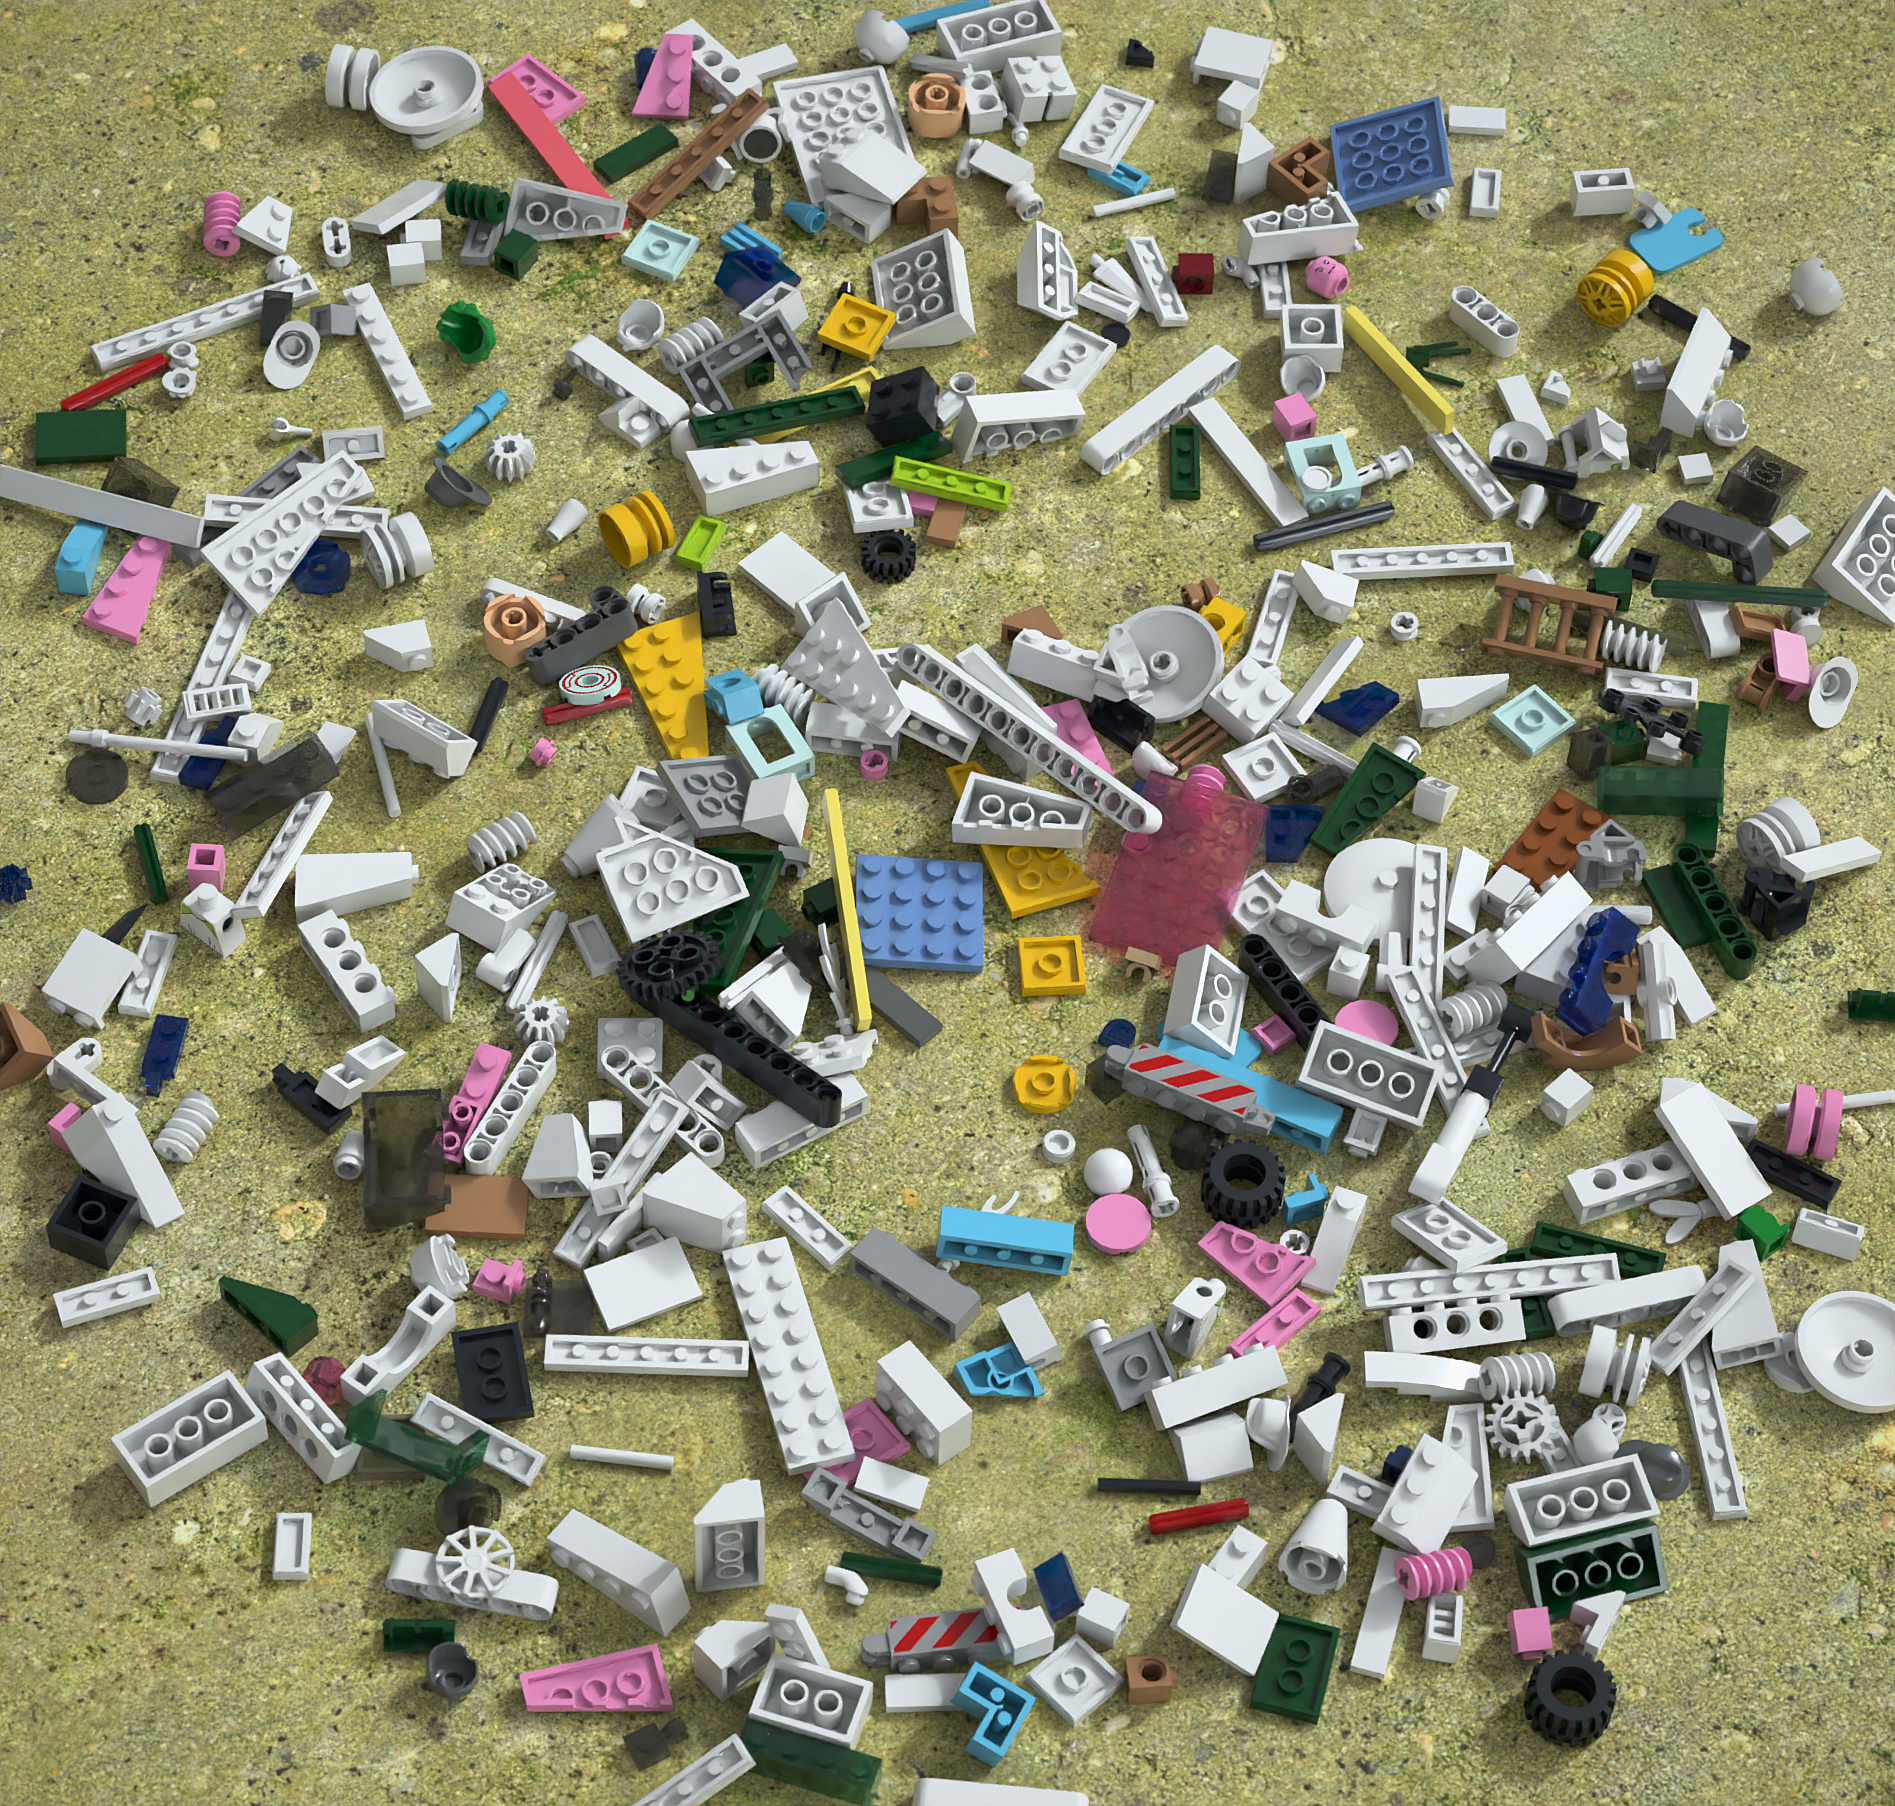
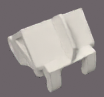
M1597 407L1572 421V425L1562 426L1557 431L1558 438L1562 441L1566 465L1564 466V471L1576 473L1578 478H1588L1592 473L1610 471L1612 464L1621 463L1622 470H1627L1630 466L1626 442L1627 430L1623 424L1616 423ZM1574 442H1582L1583 447H1588V452L1580 456L1579 460H1577Z
M1115 624L1109 630L1111 640L1105 642L1092 668L1098 679L1093 693L1096 696L1113 702H1119L1126 698L1136 705L1150 702L1154 699L1151 690L1143 693L1138 692L1139 689L1148 684L1147 679L1150 678L1145 663L1127 628L1122 624Z

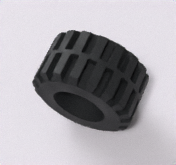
M1235 1139L1234 1144H1230L1228 1141L1221 1144V1149L1216 1147L1211 1151V1157L1207 1156L1203 1168L1200 1196L1201 1201L1204 1202V1209L1207 1213L1212 1212V1218L1216 1222L1221 1219L1224 1223L1237 1225V1228L1244 1230V1226H1250L1251 1229L1258 1228L1259 1222L1265 1225L1270 1222L1271 1216L1275 1217L1283 1200L1286 1173H1284L1285 1167L1283 1162L1278 1161V1154L1275 1151L1268 1152L1269 1146L1265 1144L1258 1146L1255 1140L1249 1139V1143H1242V1139ZM1234 1179H1246L1252 1181L1258 1187L1242 1190L1231 1186L1228 1182Z
M1562 1649L1556 1651L1554 1657L1547 1654L1543 1657L1541 1663L1537 1662L1534 1666L1524 1698L1525 1716L1527 1720H1532L1531 1728L1534 1732H1542L1541 1738L1548 1742L1551 1738L1556 1740L1555 1745L1562 1747L1564 1742L1569 1743L1570 1748H1576L1581 1741L1584 1746L1591 1744L1593 1737L1596 1739L1600 1738L1603 1735L1604 1728L1607 1729L1617 1698L1615 1696L1617 1687L1616 1683H1612L1613 1675L1611 1671H1604L1605 1664L1600 1659L1596 1662L1593 1661L1592 1654L1585 1652L1584 1656L1578 1655V1650L1570 1649V1653L1565 1654ZM1561 1689L1573 1690L1580 1693L1587 1700L1588 1704L1577 1708L1568 1707L1558 1702L1552 1693Z

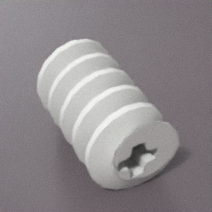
M700 317L696 322L688 324L686 328H681L677 333L671 334L668 339L661 340L658 344L659 356L664 367L671 374L677 375L679 373L677 367L716 346L725 339L713 321L706 317Z
M1609 620L1601 638L1599 651L1602 649V657L1606 660L1614 653V661L1616 663L1621 662L1625 656L1627 666H1632L1637 660L1639 670H1643L1649 663V672L1655 673L1661 664L1667 639L1661 645L1659 644V635L1656 634L1651 641H1648L1647 631L1645 630L1638 638L1636 637L1635 627H1632L1628 634H1624V624L1621 623L1616 630H1612V620Z
M776 664L759 669L751 679L759 686L762 702H765L768 707L781 703L790 719L797 726L802 725L808 719L810 705L815 700L816 691L814 689L806 691L807 686L805 683L797 685V679L794 676L787 679L788 673L785 670L778 672Z
M514 811L510 814V818H501L499 824L491 823L488 826V830L482 828L477 832V835H469L466 841L467 852L479 873L483 874L485 873L484 862L491 868L496 867L494 857L497 856L504 863L507 861L505 851H508L515 857L518 854L517 845L523 851L528 850L527 840L529 839L536 845L537 837L527 818L520 812Z
M1487 981L1482 985H1477L1472 989H1467L1462 993H1457L1454 996L1440 1000L1437 1004V1013L1447 1034L1452 1038H1457L1462 1034L1477 1030L1481 1026H1487L1491 1022L1500 1020L1502 1011L1507 1006V996L1499 984L1494 981Z
M196 1090L187 1091L184 1096L185 1099L181 1100L178 1109L173 1112L171 1119L166 1123L165 1129H162L158 1139L153 1143V1148L164 1158L185 1163L191 1162L193 1159L192 1153H196L200 1148L199 1143H203L206 1139L205 1133H210L213 1128L212 1123H216L219 1119L211 1099Z
M1543 1352L1524 1353L1521 1355L1513 1354L1510 1356L1503 1355L1497 1358L1488 1357L1483 1360L1478 1372L1480 1393L1488 1401L1493 1400L1495 1397L1502 1399L1504 1394L1514 1398L1515 1390H1519L1523 1397L1527 1395L1529 1390L1533 1391L1534 1395H1539L1541 1392L1548 1394L1552 1392L1556 1382L1553 1364L1550 1358Z

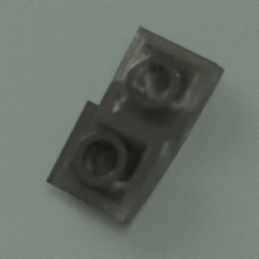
M1217 149L1212 150L1202 199L1230 205L1239 154Z

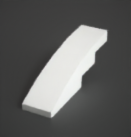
M1364 1351L1365 1387L1397 1388V1395H1429L1430 1402H1497L1498 1400L1495 1397L1493 1400L1488 1401L1482 1397L1478 1385L1480 1365L1428 1355Z

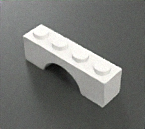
M428 1285L406 1308L402 1323L391 1340L380 1351L371 1356L361 1354L340 1376L342 1397L366 1415H370L457 1324L455 1302Z

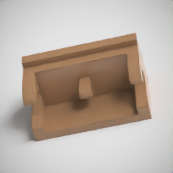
M1627 942V945H1603L1601 947L1602 951L1606 953L1613 952L1616 954V958L1611 962L1606 960L1596 961L1595 970L1600 992L1636 995L1639 962L1634 942Z

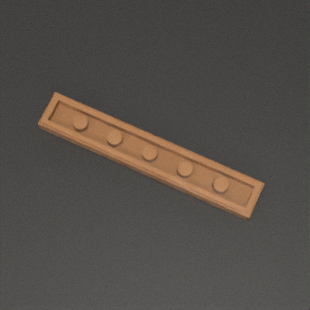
M748 87L627 201L629 208L644 220H651L770 108L768 102Z

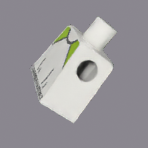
M201 883L181 902L180 927L223 959L246 940L241 919L236 920L232 913L235 904L219 893L215 886Z
M1195 1277L1171 1304L1163 1339L1164 1346L1192 1360L1219 1320L1226 1292L1223 1282L1216 1278H1212L1207 1282L1200 1277ZM1192 1318L1194 1322L1190 1327L1188 1322Z

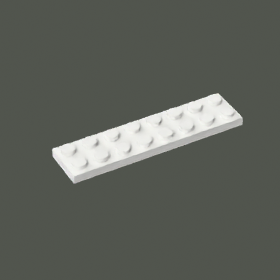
M787 1237L723 1250L722 1260L747 1341H749L751 1355L788 1475L792 1476L816 1470L817 1466L826 1468L855 1461V1451Z

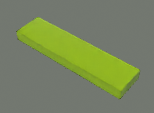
M895 456L889 485L1006 513L1012 483Z

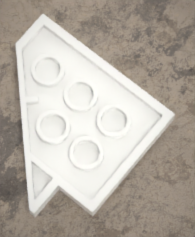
M620 816L614 817L612 821L622 844L593 856L631 945L750 896L736 865Z

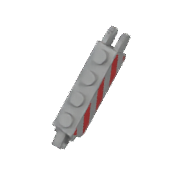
M1147 1043L1137 1045L1134 1051L1120 1047V1045L1109 1046L1106 1050L1105 1056L1107 1061L1105 1060L1104 1071L1109 1076L1112 1075L1114 1078L1121 1080V1088L1133 1095L1147 1098L1164 1108L1173 1109L1189 1116L1193 1120L1202 1121L1218 1128L1224 1133H1230L1240 1138L1244 1131L1268 1136L1275 1123L1276 1115L1256 1104L1257 1093L1249 1085Z
M1018 1604L1012 1605L1016 1609L1026 1610ZM984 1608L892 1618L887 1624L886 1633L866 1636L861 1641L862 1663L868 1665V1667L890 1665L891 1673L911 1674L919 1669L928 1668L946 1670L954 1665H973L975 1661L981 1665L989 1661L998 1660L1012 1662L1009 1654L1003 1655L997 1641L998 1630L995 1624L989 1625ZM1046 1618L1054 1634L1055 1643V1629L1053 1619Z

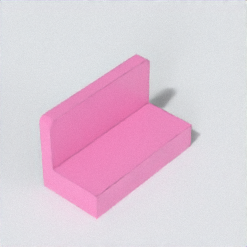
M1774 629L1770 635L1776 679L1783 681L1785 700L1796 702L1811 686L1806 639L1804 636Z

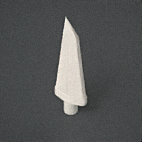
M1097 254L1090 258L1089 263L1096 268L1093 272V277L1117 293L1141 303L1140 308L1147 313H1153L1145 292L1114 258L1104 261Z

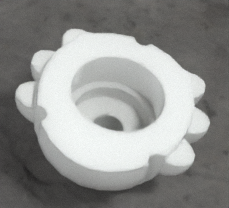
M281 255L268 262V268H266L265 273L268 274L267 280L278 283L299 276L301 266L290 256Z
M176 367L173 371H169L163 376V386L167 392H170L169 394L172 398L179 397L182 399L191 397L196 386L197 372L190 371L188 367L184 369Z

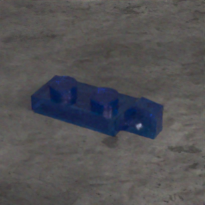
M225 715L218 728L211 731L206 730L198 744L229 747L228 738L237 723V718ZM190 755L178 775V780L181 785L208 792L227 759Z
M156 1015L141 1066V1077L146 1078V1096L159 1097L164 1080L171 1081L172 1078L175 1079L189 1030V1018Z

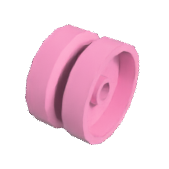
M1796 1083L1787 1111L1784 1153L1802 1156L1808 1148L1810 1137H1812L1811 1153L1813 1157L1831 1161L1839 1134L1843 1091L1825 1088L1821 1092L1818 1106L1815 1107L1816 1091L1814 1086Z

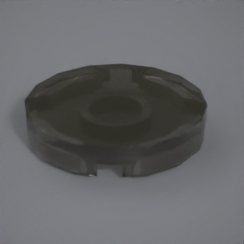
M91 749L85 751V755L79 758L77 755L71 760L66 768V785L70 794L78 801L89 805H102L114 801L124 793L129 783L128 767L126 762L116 752L107 749Z

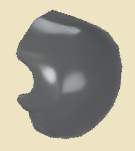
M445 1642L439 1644L432 1649L427 1657L425 1670L427 1683L442 1698L459 1699L470 1694L477 1685L479 1679L478 1661L468 1655L466 1646L461 1643Z

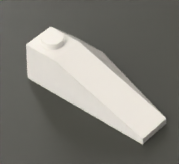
M518 178L514 181L504 236H507L512 229L528 234L537 241L622 232L627 203Z

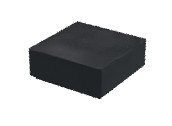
M1631 547L1624 568L1632 569V579L1651 584L1660 555Z

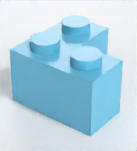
M976 1661L964 1676L950 1702L980 1720L964 1750L995 1768L1004 1757L1036 1698Z

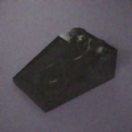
M1755 445L1728 471L1715 501L1722 504L1723 508L1731 513H1740L1748 517L1749 521L1754 525L1769 528L1778 519L1807 476L1808 471Z

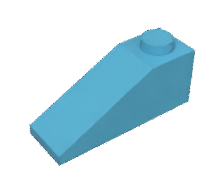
M78 519L61 546L55 566L57 586L60 593L89 596L109 525Z

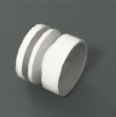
M406 512L390 518V532L383 523L375 524L374 530L371 527L361 529L360 542L366 564L382 589L392 587L394 581L398 584L404 582V569L413 578L433 571L434 561L427 536L417 517L412 512Z
M1780 797L1769 804L1761 812L1755 813L1740 823L1735 833L1739 850L1750 867L1772 868L1773 871L1779 874L1786 872L1779 866L1783 856L1820 847L1821 843L1820 833L1815 820L1803 805L1791 797Z
M1595 1324L1578 1394L1599 1399L1605 1386L1608 1385L1613 1387V1403H1618L1620 1391L1623 1389L1629 1391L1626 1406L1634 1408L1635 1402L1642 1391H1644L1652 1359L1650 1352L1651 1339L1643 1337L1639 1351L1631 1350L1634 1334L1628 1335L1623 1347L1616 1346L1617 1330Z

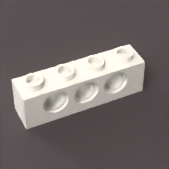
M692 18L665 33L693 35L691 77L701 85L706 93H710L717 99L719 104L724 103L727 108L748 87L753 91H760L762 97V81Z
M330 909L298 925L300 945L361 1034L396 1017L394 1004L397 1003V998L393 989L389 985L384 986L377 966L374 963L369 964L362 944L358 940L353 941L350 936V929L343 918L338 919L333 910Z
M1666 1141L1653 1149L1646 1151L1638 1150L1618 1160L1610 1159L1593 1168L1573 1171L1570 1175L1566 1176L1563 1195L1578 1224L1581 1225L1697 1188L1699 1180L1674 1141Z
M1509 1294L1489 1296L1490 1303L1477 1304V1298L1457 1300V1307L1445 1309L1444 1302L1424 1305L1425 1312L1412 1313L1411 1307L1391 1309L1392 1316L1382 1317L1387 1352L1419 1354L1526 1339L1520 1299L1510 1300ZM1484 1311L1489 1312L1493 1317V1325L1489 1330L1482 1328L1479 1322V1317ZM1452 1315L1456 1316L1461 1323V1328L1457 1334L1450 1333L1446 1326L1448 1318ZM1418 1320L1424 1321L1428 1327V1333L1423 1339L1418 1338L1414 1333V1324Z
M276 1353L253 1363L244 1390L323 1483L328 1484L352 1473L362 1445L282 1353Z

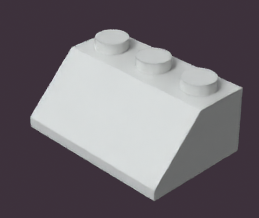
M404 699L373 701L371 708L374 733L384 739L383 743L397 750L401 748L409 753V759L420 764L427 763L433 767L432 771L443 778L464 775L477 746V741Z
M1208 944L1180 954L1178 956L1163 1034L1174 1039H1181L1188 1045L1200 1050L1213 1052L1217 1056L1229 1058L1234 1056L1249 976Z
M1424 1433L1413 1449L1370 1530L1413 1555L1438 1551L1472 1489L1478 1474L1454 1449Z

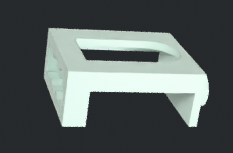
M1343 433L1285 442L1283 463L1286 471L1292 470L1302 498L1301 506L1308 514H1318L1342 508L1347 509L1360 505L1362 485ZM1337 462L1342 476V481L1339 485L1328 488L1320 493L1310 492L1303 487L1301 479L1305 469L1311 466Z
M781 703L770 708H764L765 713L725 726L726 747L734 746L753 774L754 780L793 772L796 780L799 782L815 775V755ZM778 728L794 754L767 764L752 738Z

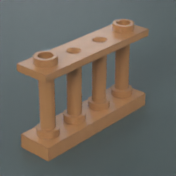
M1497 573L1494 592L1500 593L1499 596L1502 599L1493 639L1483 637L1481 650L1487 651V655L1495 658H1504L1505 655L1575 669L1577 674L1586 677L1602 674L1604 662L1595 661L1603 621L1608 616L1614 617L1618 598ZM1517 597L1530 599L1529 602L1532 604L1523 645L1505 642L1513 601L1517 600ZM1548 603L1560 605L1559 609L1562 610L1553 652L1535 648L1543 608ZM1578 609L1590 612L1589 615L1592 616L1583 658L1565 654L1573 614Z

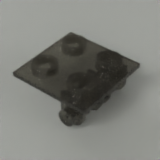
M801 929L793 932L788 939L778 936L777 939L784 947L782 949L783 954L787 959L800 967L801 971L799 974L803 980L811 986L814 984L819 985L826 992L832 991L819 959L823 955L819 936Z
M544 1268L537 1269L532 1279H526L523 1338H546V1334L591 1336L593 1297L586 1280L552 1279L549 1270Z

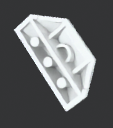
M1036 220L1017 259L1018 305L1057 321L1076 317L1078 315V304L1075 303L1076 294L1078 293L1077 269L1069 251L1061 242L1063 237L1060 231Z

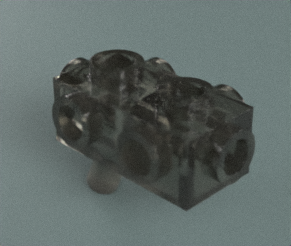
M1185 1115V1124L1181 1130L1175 1129L1168 1143V1146L1171 1147L1170 1158L1173 1159L1178 1168L1184 1171H1189L1192 1168L1199 1172L1205 1164L1207 1156L1211 1157V1151L1218 1142H1226L1231 1134L1224 1133L1214 1126L1202 1121L1193 1120Z

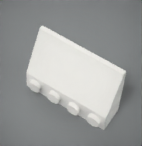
M948 228L871 261L876 304L878 307L896 313V321L882 342L884 350L950 345L976 334L964 250Z
M1882 487L1862 501L1811 578L1826 590L1832 598L1894 628L1895 496L1887 488Z

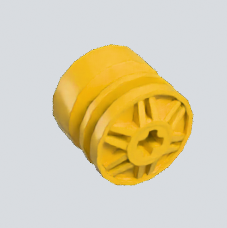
M1614 249L1610 250L1577 284L1576 294L1584 312L1594 321L1604 326L1616 327L1620 326L1653 293L1655 283L1648 266L1637 255L1628 250Z
M642 490L636 493L635 496L626 498L624 505L616 503L600 511L597 516L598 527L605 546L616 562L623 568H631L645 561L648 553L657 555L661 550H667L675 543V533L668 513L659 499L649 490Z

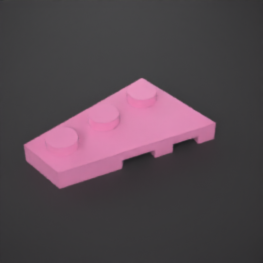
M664 34L632 111V117L689 120L693 35Z
M1219 1221L1197 1243L1198 1249L1270 1310L1316 1265L1315 1258L1307 1255L1301 1256L1289 1251L1287 1247L1280 1244L1273 1245L1258 1239L1255 1234Z

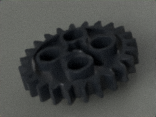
M677 929L671 935L668 931H664L662 937L652 935V940L650 941L640 940L641 946L639 947L630 946L631 953L622 954L623 960L617 962L618 968L616 972L621 989H625L626 995L633 994L634 999L644 996L646 1002L656 997L657 1002H660L664 996H669V999L673 1000L675 994L680 993L682 996H687L686 990L698 991V984H708L707 977H716L715 970L721 969L720 962L722 958L717 941H713L711 935L704 936L703 931L694 935L693 929L682 934L681 930Z

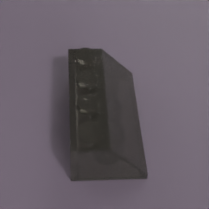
M308 729L202 794V797L232 841L335 779L340 773L332 755L314 732Z

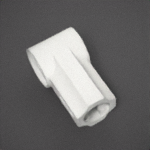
M960 372L953 375L950 379V386L939 395L936 428H945L960 414L966 396L977 395L976 380L972 374Z
M513 927L496 951L488 953L482 958L476 970V977L499 991L506 993L516 982L519 968L537 946L536 940L525 930Z
M1388 932L1380 936L1379 963H1377L1375 974V992L1391 993L1384 979L1385 974L1408 967L1407 938L1402 936L1400 932Z

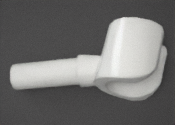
M283 418L275 419L269 426V428L274 429L269 434V438L274 441H280L285 434L312 436L313 429L291 426Z

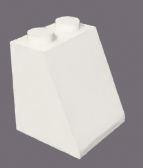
M692 1152L688 1153L642 1190L643 1223L647 1230L655 1227L660 1235L669 1238L677 1236L678 1241L722 1255L723 1250L739 1247L747 1236L746 1199Z

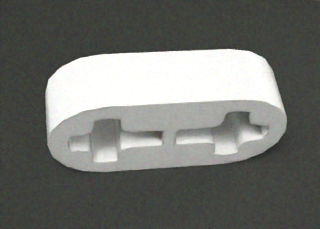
M329 218L322 224L325 258L330 266L343 267L349 264L352 258L348 225L341 218ZM332 231H338L339 236H333ZM335 248H340L341 254H336Z
M82 1038L63 1051V1053L90 1073L98 1068L103 1060L101 1045L93 1038ZM86 1052L87 1054H90V1053L93 1052V1056H91V1057L88 1056V1055H83V1056H82L81 1053ZM53 1059L47 1066L49 1083L58 1090L69 1089L67 1085L53 1076Z

